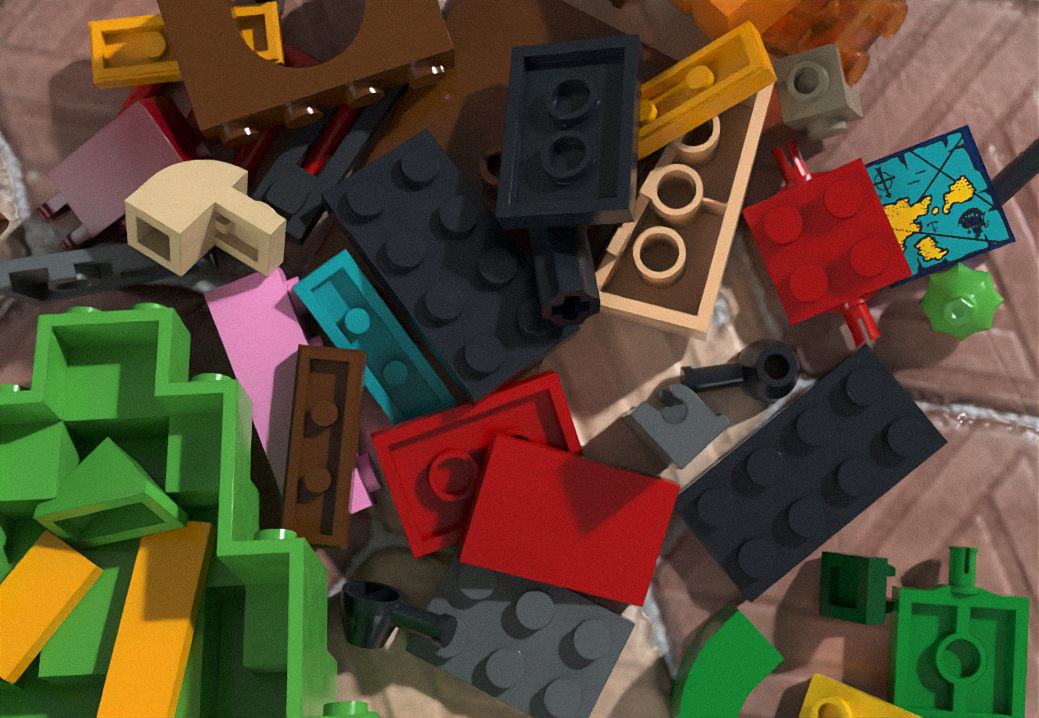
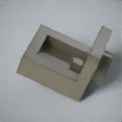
M827 44L774 61L773 70L777 77L776 87L785 125L802 135L808 134L811 140H819L843 134L847 131L846 123L864 119L859 94L845 83L840 52L834 44Z

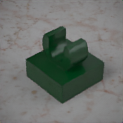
M822 551L819 615L865 625L885 624V614L894 610V602L886 601L887 577L895 576L896 568L888 564V558L846 552Z

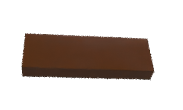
M298 344L279 529L296 532L297 538L304 537L311 547L338 550L348 548L367 351Z

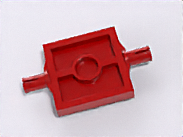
M797 140L785 143L794 167L790 166L782 145L776 147L771 153L775 157L786 185L774 196L747 207L742 212L791 326L819 314L842 312L854 339L855 347L867 343L858 319H861L870 341L881 337V333L879 334L866 302L880 289L906 279L913 274L862 158L829 172H813L810 174L798 148Z

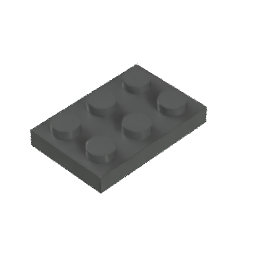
M456 551L426 609L439 615L447 613L456 617L457 628L451 643L446 648H441L434 645L432 640L413 634L405 651L533 718H589L635 626V622L575 590L459 562Z

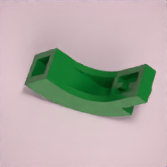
M729 602L707 622L689 645L675 678L672 692L671 718H738L741 707L748 695L784 660L783 656L741 611Z

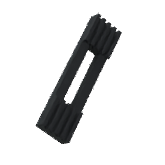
M408 83L385 90V96L381 100L365 107L319 177L314 176L300 166L341 105L323 110V117L297 129L250 197L255 201L266 203L277 214L287 219L286 238L295 240V243L299 246L303 245L326 211L321 204V194L345 179L400 95L403 96L409 87Z

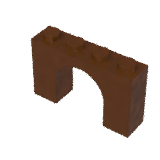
M157 0L199 129L213 146L221 143L224 148L245 146L258 140L261 137V130L285 123L287 128L303 127L323 117V110L347 103L349 108L368 106L381 100L385 96V90L406 83L409 84L410 88L426 87L445 78L446 70L455 68L454 47L437 0H365L362 24L350 45L333 59L320 65L304 68L281 66L264 59L246 44L232 0Z

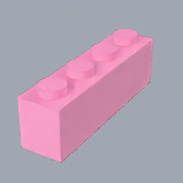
M277 267L269 277L256 272L203 294L235 377L239 380L253 403L252 420L283 497L298 344L328 347L322 335L312 336L304 314L310 311L292 288L301 279L299 276L290 279L288 273ZM357 451L351 515L378 504L374 491L381 489L382 483L369 453L359 456Z

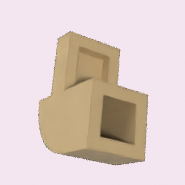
M190 160L166 167L153 175L124 200L128 245L180 277L214 245L266 277H269L284 260L287 219L277 214L266 203L255 201L247 196L248 171L233 164L216 160Z

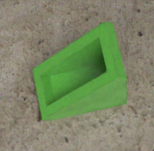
M109 437L101 442L59 483L56 498L41 501L36 506L33 515L36 521L76 550L184 528L189 517L183 508L165 493V489L158 481Z

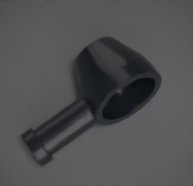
M760 339L747 345L738 355L736 362L692 368L691 365L680 367L681 384L689 387L695 393L740 387L747 396L762 402L775 401L787 396L796 386L800 376V363L796 353L790 346L775 339ZM769 356L777 358L782 363L783 373L778 380L770 378L764 371V362Z
M352 581L345 583L342 587L340 613L344 636L348 643L356 647L365 649L382 648L395 627L432 640L436 646L446 648L455 635L457 619L455 616L447 613L439 615L406 603V595L402 591L383 583Z

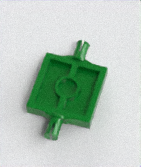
M949 546L948 584H940L928 589L892 586L894 610L891 611L887 702L923 718H1025L1030 598L1020 595L990 593L976 587V557L978 548Z

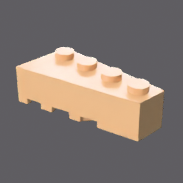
M774 83L667 145L654 170L650 171L639 191V197L635 202L634 222L623 223L622 227L618 228L606 249L607 253L595 273L601 303L598 314L706 342L769 110Z

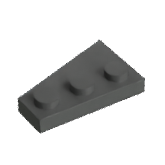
M113 241L98 244L88 249L1 260L0 295L39 306L168 279L179 275L128 245V241ZM215 246L184 275L219 268Z

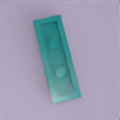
M345 248L292 286L293 290L337 348L367 351L364 385L394 425L457 403Z

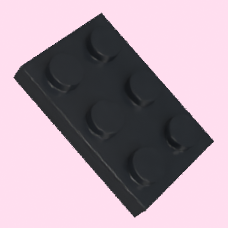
M639 34L512 47L495 216L503 230L634 222L643 68V47Z

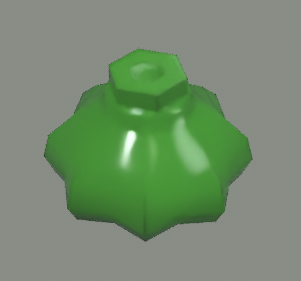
M958 262L946 272L929 275L927 291L918 304L928 315L932 331L948 333L963 341L976 332L993 328L994 314L1004 299L994 289L990 272L973 271Z

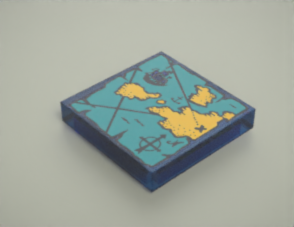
M968 125L865 164L913 274L906 279L891 284V289L1016 241Z

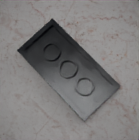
M427 128L321 194L322 206L473 407L575 337L580 330L579 325L559 327L551 320L542 319L533 265L506 230L502 229L496 217Z
M865 343L858 346L678 492L673 509L745 599L752 603L948 442L868 344Z

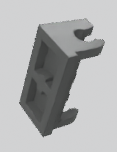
M674 383L670 385V391L660 390L657 392L661 403L667 405L661 408L660 411L643 401L637 407L632 406L620 419L667 469L682 470L732 422L724 413L714 414L689 387Z

